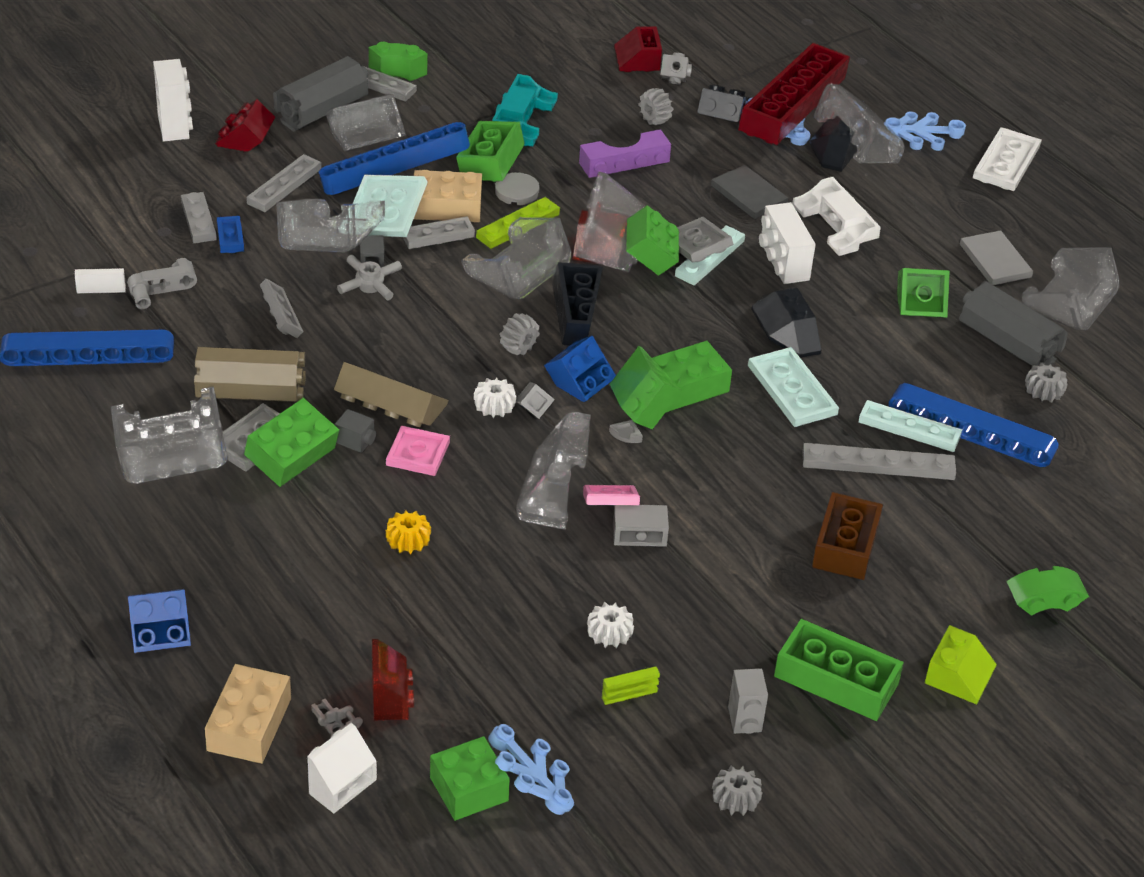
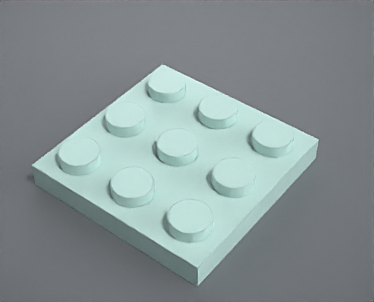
M364 175L343 226V231L346 235L407 237L428 183L424 176Z

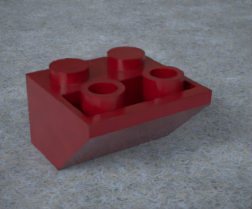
M657 26L635 27L614 44L619 71H660L662 46Z
M258 99L250 104L246 102L237 114L233 112L225 119L226 125L219 130V137L215 144L222 148L248 152L263 141L275 116Z

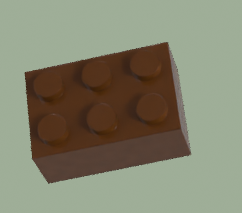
M832 492L817 540L812 568L864 580L878 531L883 504Z

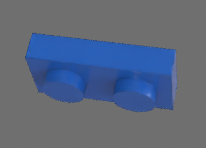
M240 216L217 217L220 252H244Z

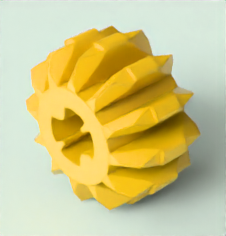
M405 510L404 514L395 512V516L388 519L386 538L391 549L398 548L399 553L408 551L411 554L413 550L421 552L423 546H428L431 526L427 522L425 515L419 516L417 511L408 513Z

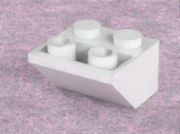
M352 723L342 730L336 731L327 742L314 748L307 756L309 794L333 814L377 780L376 760L356 726Z

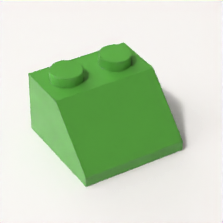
M902 268L899 270L897 297L900 315L947 318L950 271Z

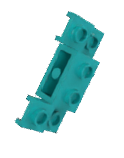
M517 74L508 92L504 93L502 103L497 105L492 121L520 122L524 146L533 147L539 136L540 128L528 125L527 122L535 108L543 111H552L557 102L558 93L539 86L530 76Z

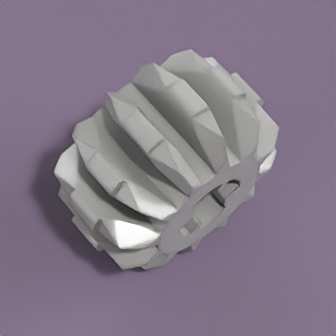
M652 88L640 96L641 102L638 103L641 107L640 113L643 114V120H647L649 125H661L672 117L671 112L674 110L671 106L672 101L669 100V93H664L663 89Z
M515 313L512 318H508L506 325H503V331L499 334L501 336L500 343L508 352L516 355H525L527 350H532V345L537 343L536 338L540 335L538 332L539 325L536 321L523 313L520 315Z
M1040 363L1039 366L1033 365L1025 379L1026 392L1032 394V398H1040L1041 401L1048 400L1051 403L1054 399L1060 400L1068 385L1066 373L1060 371V367H1052L1051 363L1049 366Z
M732 765L728 771L721 769L718 777H715L713 781L714 802L719 803L720 811L729 809L731 816L735 811H739L743 816L747 810L754 812L762 798L761 779L755 778L754 770L746 772L744 766L739 770H736Z

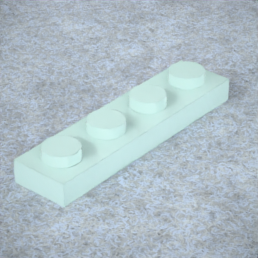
M726 225L721 230L732 237L734 245L726 248L724 252L711 254L700 262H691L687 259L676 268L675 277L692 285L697 284L744 242L745 234Z
M869 400L866 401L858 421L871 427L952 452L955 451L962 433V429Z

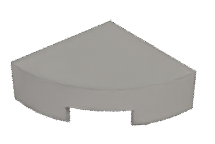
M633 420L610 425L609 432L616 439L627 443L642 442L643 436Z

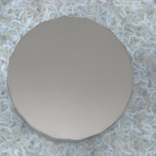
M508 173L503 181H496L495 195L499 200L507 204L517 202V205H525L533 202L538 197L539 182L528 174Z

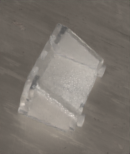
M828 84L822 93L813 117L818 122H826L827 119H835L836 116L842 119L854 132L851 143L857 146V154H854L853 158L858 163H899L904 152V144L901 138L863 101L839 84Z
M598 171L587 202L588 214L576 257L629 272L632 264L636 265L638 260L626 251L627 219L644 208V204L608 174Z
M309 198L276 203L278 240L280 245L287 250L352 251L385 217V201L383 200L341 205L342 213L330 217L329 205L324 199Z
M519 217L510 225L508 230L510 246L492 259H482L479 254H469L461 261L465 272L470 277L511 299H522L555 274L557 262L569 263L571 249L560 218Z
M1060 248L1051 262L1052 269L1055 271V277L1042 292H1038L1036 287H1028L1022 294L1023 304L1044 317L1072 329L1088 330L1119 289V276L1112 248Z
M580 412L566 414L536 449L517 502V516L522 521L565 529L568 521L567 505L569 483L571 480L570 470L573 466L579 464L581 468H585L588 457L590 414Z

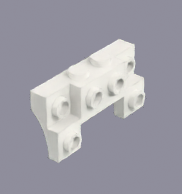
M834 177L822 179L807 193L793 198L792 204L803 217L819 213L837 232L834 235L828 236L827 244L838 256L858 251L860 243L879 238L881 227Z

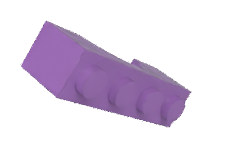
M660 129L641 133L639 142L630 147H612L601 141L580 145L579 164L587 176L591 178L666 163L670 161L671 143Z

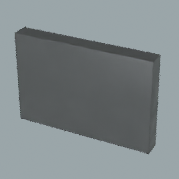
M746 165L711 180L713 188L754 219L764 215L765 206L788 203L786 195Z

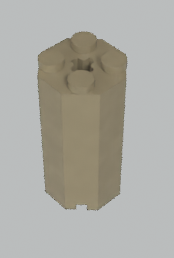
M198 347L195 359L197 375L194 376L195 397L279 402H298L304 398V388L301 386L306 384V371H303L301 367H305V352Z

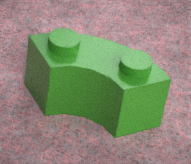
M379 42L377 45L369 47V68L390 76L413 81L427 75L428 54L416 45Z
M1053 566V570L1040 572L1038 568L1014 576L1007 581V584L1017 605L1031 616L1051 608L1062 609L1068 612L1089 597L1078 573L1059 566Z

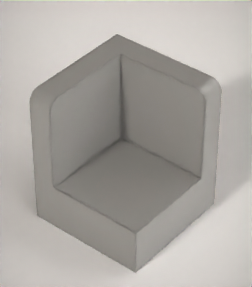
M529 382L517 397L516 403L523 406L539 419L555 399L537 384Z

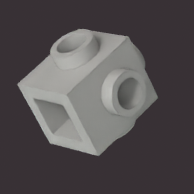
M673 53V55L663 54L661 79L669 80L668 82L671 84L686 82V77H690L692 71V64H689L688 57H685V54Z

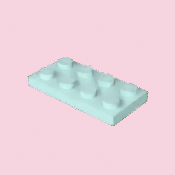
M792 347L749 358L748 367L794 427L838 415L839 407Z

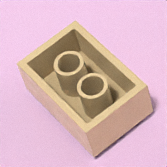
M414 171V176H424L428 182L414 219L444 221L468 216L470 222H480L482 173Z
M235 664L205 727L207 751L263 764L291 700L290 676Z

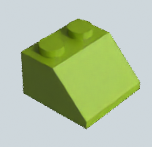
M949 625L930 660L925 684L977 705L997 664L976 635Z

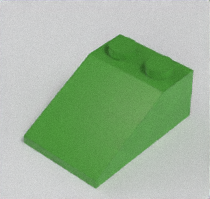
M638 346L610 383L624 412L634 423L650 429L655 427L682 392L677 384L640 346Z

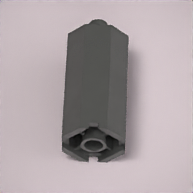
M347 56L274 92V109L277 113L281 112L283 116L280 118L282 124L295 132L367 96L368 71L364 66H360L358 62Z
M984 281L974 291H968L964 296L963 303L965 304L959 316V321L1030 366H1039L1040 363L1047 366L1050 363L1053 365L1057 359L1054 357L1056 351L1061 353L1065 348L1068 332L1064 328L991 283Z

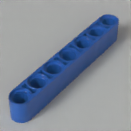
M462 122L451 123L324 166L319 170L324 192L328 195L338 194L360 186L364 175H394L464 151L470 146L466 126Z
M167 330L9 333L4 335L1 340L0 361L7 366L167 362L173 357L174 336Z
M900 384L889 401V407L962 429L960 438L1038 467L1048 466L1058 449V442L1051 435L911 384Z

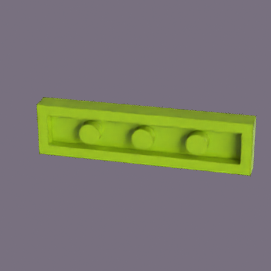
M546 197L541 198L477 230L476 238L492 249L560 215V207Z

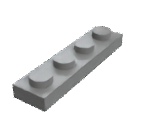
M303 154L248 195L247 204L266 212L319 172L321 162Z

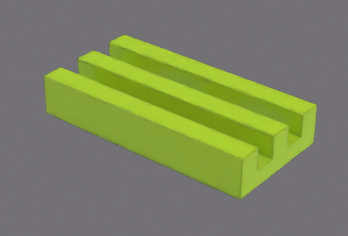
M657 667L603 679L602 700L604 704H612L658 692L657 685H659L658 678L660 673Z

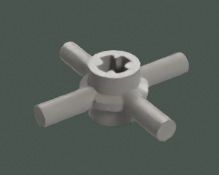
M354 255L348 256L347 262L357 271L356 278L338 285L337 289L340 294L359 287L365 293H375L378 291L386 300L392 299L393 293L383 284L384 276L402 269L399 261L380 268V265L375 262L361 263Z

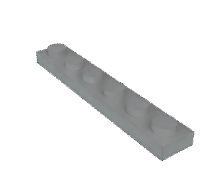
M812 443L803 444L804 468L955 480L956 476L955 455Z

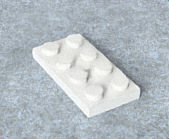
M1001 127L976 167L973 178L983 183L999 186L1005 190L1015 191L1037 153L1041 139Z

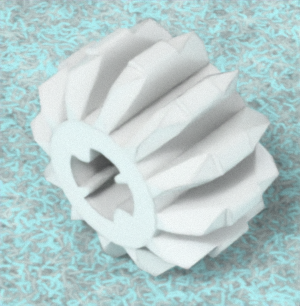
M497 377L495 380L486 378V381L479 382L478 387L475 389V406L477 411L483 412V416L490 414L493 418L495 415L504 417L505 413L512 412L516 403L513 385L508 384L506 379L499 381Z
M604 602L602 607L595 606L592 613L588 616L589 637L594 639L595 644L603 643L605 648L608 645H613L617 649L619 643L626 644L629 637L633 634L632 613H628L626 606L619 608L616 602L613 606H609Z

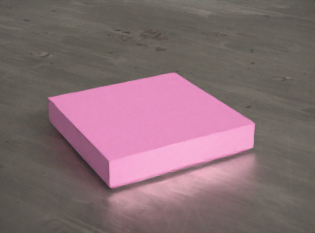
M401 426L386 457V466L435 476L450 443V436Z
M634 485L583 486V496L587 505H639L640 496Z

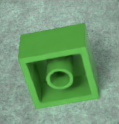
M646 205L627 219L626 251L659 276L679 262V229L673 223L664 219L659 212Z
M484 736L430 755V778L454 821L509 800L510 778L505 771L499 769L498 765L495 764L497 757Z

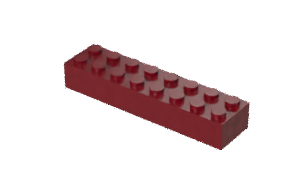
M812 43L742 108L738 130L745 132L748 136L763 139L769 144L778 145L845 79L850 56Z

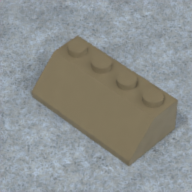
M346 362L343 363L334 387L335 391L342 393L340 397L353 403H355L356 399L364 401L363 407L374 411L380 407L385 409V415L395 419H399L400 415L408 418L406 423L419 428L422 424L431 426L449 401Z

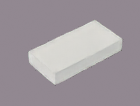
M124 269L75 270L77 293H120L126 291Z

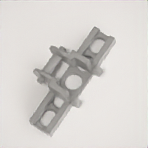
M323 699L322 703L318 705L315 703L311 705L312 712L318 718V723L327 729L331 737L335 733L332 730L336 727H340L339 730H342L352 723L356 728H359L363 722L360 717H354L352 714L353 707L350 705L341 709L337 707L333 709L326 699ZM320 709H327L328 712H326V714H323L320 711ZM347 717L350 721L344 725L341 720Z

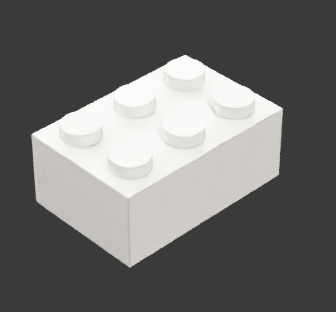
M180 59L153 61L157 111L163 141L189 139V130H193L190 116L191 102L188 95L190 93L189 80H187L186 67L182 68Z
M791 202L765 206V213L761 218L762 234L759 235V243L765 249L768 260L772 262L776 275H779L783 284L809 281L815 242Z

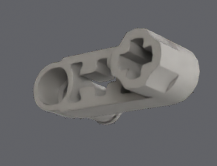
M180 258L172 264V267L133 274L128 278L127 283L131 295L134 296L136 307L146 309L151 305L149 295L192 288L197 283V277L192 262L186 258Z

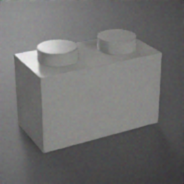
M614 505V545L667 547L669 531L667 505Z
M762 669L734 670L728 710L734 734L762 732L768 699Z

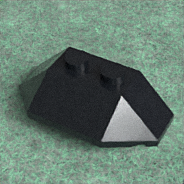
M845 113L826 119L810 140V145L819 159L821 167L842 172L872 132L874 124L867 117L859 116L856 113Z
M789 288L765 294L752 305L751 310L769 340L784 349L792 347L800 358L821 354L822 350L816 317L798 288Z

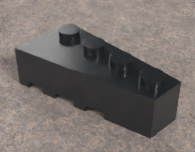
M557 262L552 285L562 345L570 346L574 342L588 337L603 266Z

